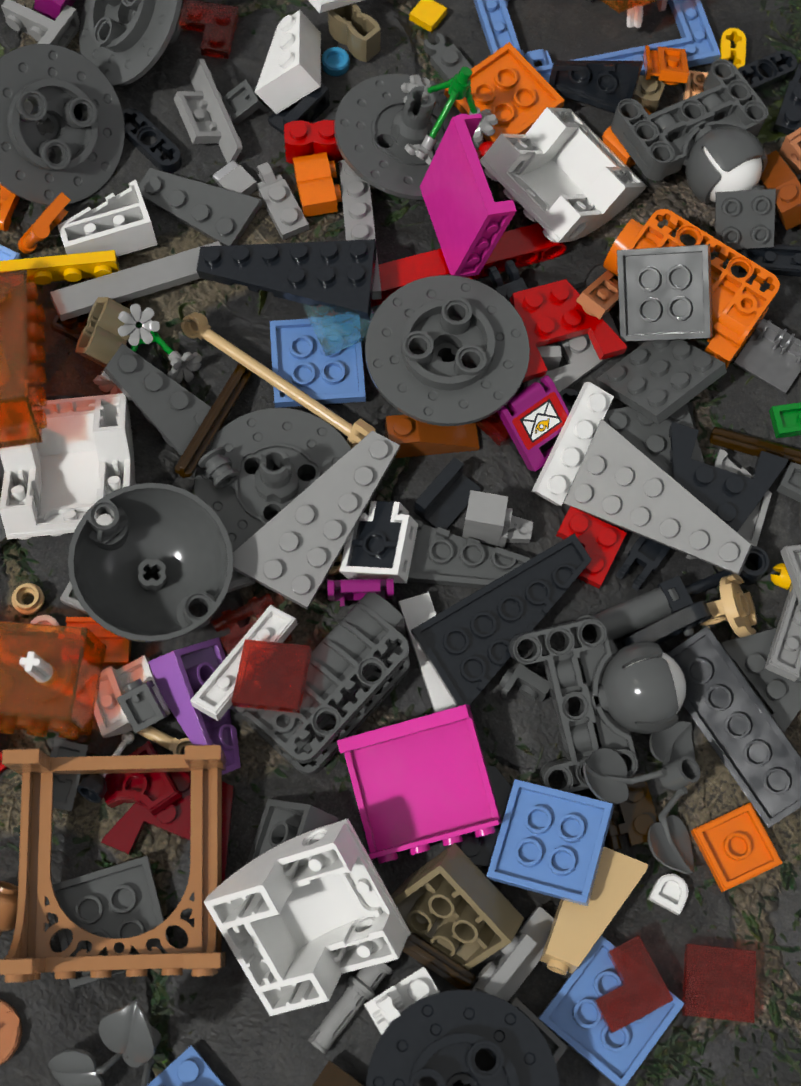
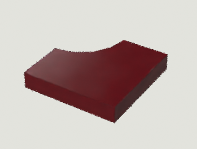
M148 741L129 755L159 754L154 745ZM169 772L109 773L105 777L107 792L103 798L111 808L123 803H138L145 806L151 814L156 815L182 797Z

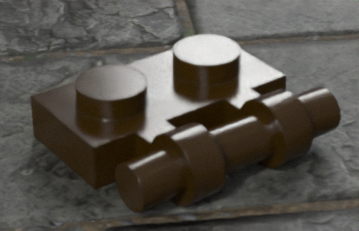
M644 773L633 775L632 777L644 775ZM646 781L627 784L629 791L628 799L625 802L613 805L618 807L622 824L615 825L613 817H611L606 836V843L609 849L614 851L622 849L618 837L626 835L630 847L648 843L649 827L659 822ZM592 793L593 799L600 800Z

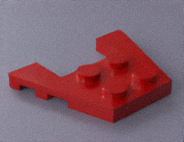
M566 279L515 292L510 298V303L519 313L525 325L529 339V363L523 382L546 375L548 370L538 350V347L588 334L600 360L624 354L627 349L626 344L602 318L599 320L596 316H591L582 309V306L576 302L580 294Z

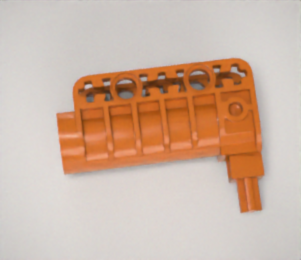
M668 209L656 210L645 225L631 219L616 238L603 264L605 269L618 276L617 250L686 246L680 241V237L684 234H689L695 238L696 243L694 245H701V242L710 244L711 253L714 250L719 253L718 258L715 257L711 260L713 337L707 338L709 344L704 352L724 362L727 369L765 317L770 303L780 288L778 278L773 273ZM664 219H666L668 221V225L664 226L663 228H659V221L661 222ZM676 227H678L679 229L675 237L671 236L673 230L675 231ZM728 258L729 262L726 266V269H724L722 265ZM733 266H741L746 270L747 275L743 278H738L732 274L731 268ZM752 274H754L756 278L750 285L748 284V282L750 281ZM769 283V289L765 292L760 290L761 284Z

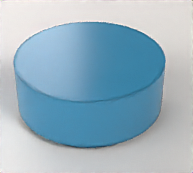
M331 47L324 51L322 54V68L324 72L331 76L345 74L349 69L348 53L339 47Z

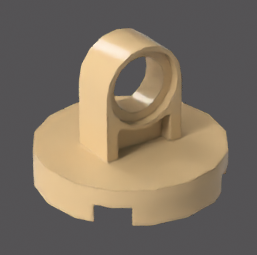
M731 574L721 578L719 585L721 599L706 603L712 617L700 625H714L728 621L734 633L740 638L756 634L757 631L751 628V626L757 625L755 606L750 592L743 593L739 584L745 582L739 575Z

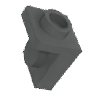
M247 79L222 97L225 108L231 116L232 122L236 125L259 108L265 113L270 111L269 106L255 93L257 85L254 86Z
M520 663L515 671L508 669L499 683L503 687L500 697L506 700L515 685L520 688L519 692L532 701L538 699L543 702L550 691L547 680Z
M137 679L124 686L125 694L116 698L135 734L167 717L152 689L155 686L152 680L143 684L141 679Z

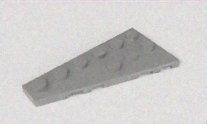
M601 418L564 504L726 571L740 575L752 545Z
M372 430L233 552V570L308 610L398 453L400 445Z

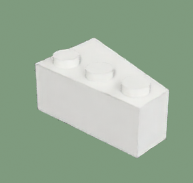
M301 10L292 15L285 16L278 24L255 89V93L276 114L321 87V32Z
M136 179L128 183L129 188L115 196L111 193L106 196V202L96 208L91 209L88 207L57 225L67 254L115 250L116 256L119 257L158 245Z

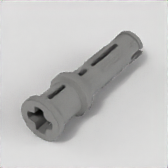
M385 963L362 968L355 976L351 975L348 978V988L317 1030L309 1037L308 1041L323 1054H326L360 1006H362L366 999L369 1001L374 998L375 989L386 975L392 974L393 970Z

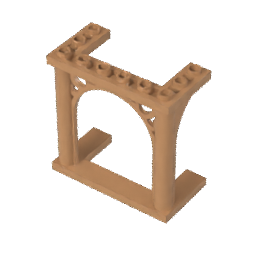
M221 745L185 746V754L50 757L40 749L2 750V764L22 775L17 918L10 950L4 959H0V975H5V983L40 980V974L44 972H55L54 979H75L76 971H90V978L112 977V970H126V977L147 976V969H162L161 976L183 975V969H192V976H214L218 974V968L226 966V951L222 952V933L203 902L222 883V771H226V756ZM191 772L190 875L185 893L176 909L157 927L130 938L115 939L101 937L79 927L67 916L60 906L51 878L54 775ZM194 892V901H191L190 898ZM46 897L48 898L49 903H50V904H48L47 906H46ZM192 909L189 919H194V927L186 920L181 919V913L184 910ZM48 913L56 914L58 916V923L53 924L45 931V923H50ZM176 925L184 929L188 936L186 947L182 949L175 948L168 942L166 937L168 927ZM59 930H71L73 939L69 947L62 952H54L51 948L53 936ZM158 938L162 947L168 953H162L157 947H152V951L147 948L148 940ZM86 940L92 944L90 952L87 953V949H82L76 956H71L78 948L80 941ZM119 942L124 945V950L121 953H117L114 949L115 945ZM132 946L139 954H130ZM107 947L108 955H100V953Z

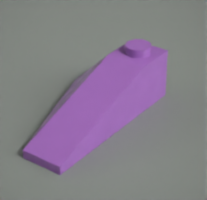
M217 637L171 651L148 661L164 701L192 745H221L226 756V771H222V775L241 768L237 730L231 725V707L217 721L192 707L190 702L226 658L220 639Z

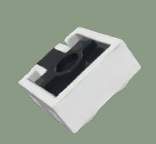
M371 501L369 514H362L344 546L339 572L347 579L393 578L394 583L407 584L418 523L408 515L409 511L400 502Z

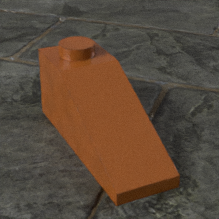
M775 150L767 155L768 163L761 174L759 182L764 186V189L776 188L775 211L787 231L801 224V184L778 151Z
M405 414L386 416V438L400 445L395 458L479 450L476 422L459 426H439L415 420Z

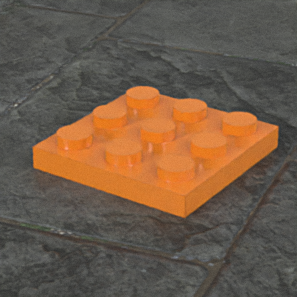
M510 42L471 69L470 86L476 107L480 111L488 109L498 118V123L492 126L495 133L491 136L483 133V137L487 141L495 142L500 134H526L546 107L562 108L564 106L565 100ZM449 88L444 89V95L449 99ZM466 97L461 100L456 99L453 105L462 114L469 115L470 108Z

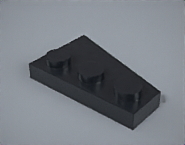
M555 61L552 66L549 84L561 96L615 113L621 100L627 98L634 99L643 61Z

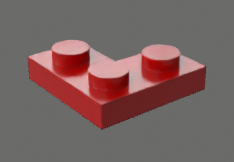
M570 506L556 536L566 539L575 533L592 559L577 579L600 589L627 532Z

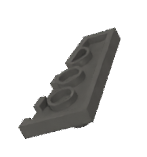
M149 168L138 185L143 200L213 241H219L222 246L236 245L263 204L262 200L256 197Z
M414 519L418 523L407 581L483 588L532 558L499 547L493 548L481 544L479 540L470 537L466 539L451 534L449 530L440 527L434 528L423 524V521Z

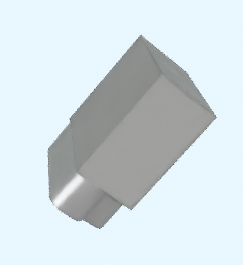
M232 160L212 176L220 188L245 195H250L257 190V181L235 160Z

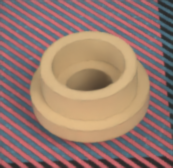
M25 583L18 586L12 594L13 607L24 615L38 612L45 601L43 591L33 583ZM27 596H34L32 603L24 604V599Z

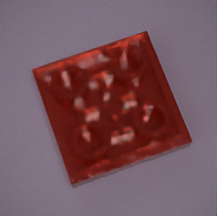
M245 640L232 696V704L236 707L300 713L312 652L311 647L307 645Z
M685 944L683 1003L685 1004L683 1005L682 1016L754 1023L756 951Z

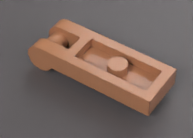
M610 271L604 272L582 291L576 300L587 314L596 316L599 320L619 302L618 281L614 279L615 275Z

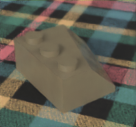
M455 843L411 874L390 895L412 933L426 940L430 945L468 970L511 943L524 920V917Z

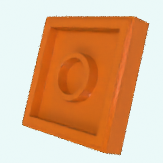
M751 802L690 831L721 892L783 864Z

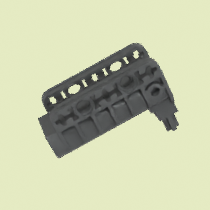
M366 593L274 692L268 688L262 693L250 682L231 705V709L246 721L268 745L297 771L309 776L316 774L339 750L337 741L331 743L339 733L340 737L338 740L351 737L410 671L409 644L403 636L405 634L404 616L376 593ZM384 685L382 692L375 695ZM327 727H334L332 730L323 731ZM313 760H315L316 762L314 766H311L310 764L305 765V767L301 766L302 763H309Z

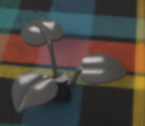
M678 721L669 729L658 733H651L649 740L650 751L658 761L663 762V768L656 772L627 778L626 763L616 751L609 748H601L592 752L583 762V774L588 787L601 801L613 803V805L625 802L629 797L627 784H635L655 778H660L661 784L666 789L676 791L658 815L659 822L649 827L648 844L653 856L662 865L684 874L694 873L693 851L687 828L679 817L675 815L666 817L680 797L688 793L686 786L698 781L700 778V768L695 761L692 741V722Z
M137 999L120 1009L108 1013L100 1021L98 1030L103 1043L111 1051L116 1052L104 1065L96 1067L94 1057L89 1052L81 1049L63 1050L54 1055L49 1061V1069H51L52 1075L61 1086H104V1081L100 1074L105 1073L123 1057L125 1063L131 1067L145 1066L141 1086H148L151 1067L155 1063L152 1056L161 1042V1035L155 1027L150 1025Z

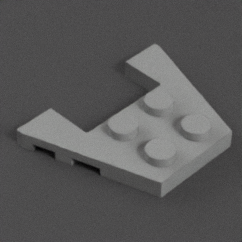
M608 311L602 319L620 337ZM588 334L558 342L568 365L547 371L546 375L553 380L558 392L576 385L582 377L590 371L596 370L610 358L600 360Z

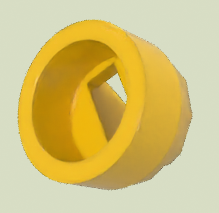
M784 563L776 564L772 569L779 572V575L770 574L771 581L774 585L788 590L791 580Z

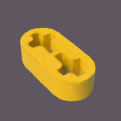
M729 28L723 32L719 43L720 59L733 60V64L738 69L745 65L746 35L740 29ZM730 40L734 41L735 48H731Z

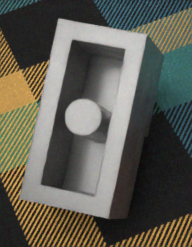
M470 490L462 537L466 539L470 537L479 540L481 544L505 548L506 543H529L532 536L533 522L512 515L513 508H507L508 496Z

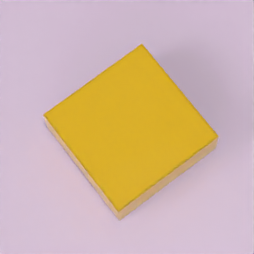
M420 0L409 13V20L432 33L447 15V8L434 0Z

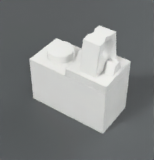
M422 967L365 1003L364 1007L382 1036L390 1023L401 1016L400 1013L415 1002L440 992L426 968Z

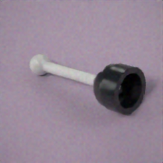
M129 731L122 734V741L112 756H120L127 744L133 743L135 736L132 732ZM107 774L87 775L78 786V792L85 799L93 803H100L107 792V781L105 779Z

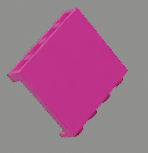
M481 113L472 115L459 114L452 117L420 185L435 233L452 276L468 277L479 275L517 211L513 200L495 202L472 141V137L482 119Z
M461 705L337 740L340 754L344 753L370 851L368 855L370 859L377 858L379 864L398 859L397 852L410 849L411 855L431 850L429 843L442 840L443 846L462 842V835L475 832L476 837L496 832L494 826L502 823L470 705Z

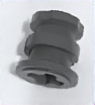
M224 447L212 449L198 461L200 468H206L208 478L214 480L213 485L216 489H222L230 485L239 476L238 470L232 468L233 463L230 458L224 456L226 453Z

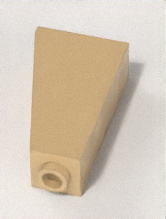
M603 847L588 906L560 900L540 961L547 963V968L555 973L566 975L569 972L572 974L580 966L645 874L649 864Z

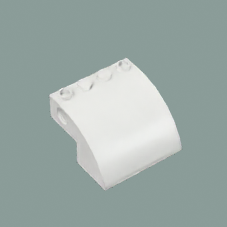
M546 107L526 134H500L480 159V163L485 167V174L493 181H499L505 188L503 190L504 194L514 202L518 201L524 208V215L531 221L538 222L544 228L542 232L545 237L554 243L574 241L597 230L627 207L647 187L568 108Z
M123 393L2 405L0 415V457L4 468V478L0 498V515L7 540H26L31 537L47 535L56 537L66 533H74L82 517L97 501L120 488L136 484L128 399ZM102 514L97 518L96 522L105 526L111 524L114 518L110 514Z
M349 819L308 831L268 850L232 874L212 891L203 902L270 1016L329 1001L341 974L399 959L405 942L411 934Z

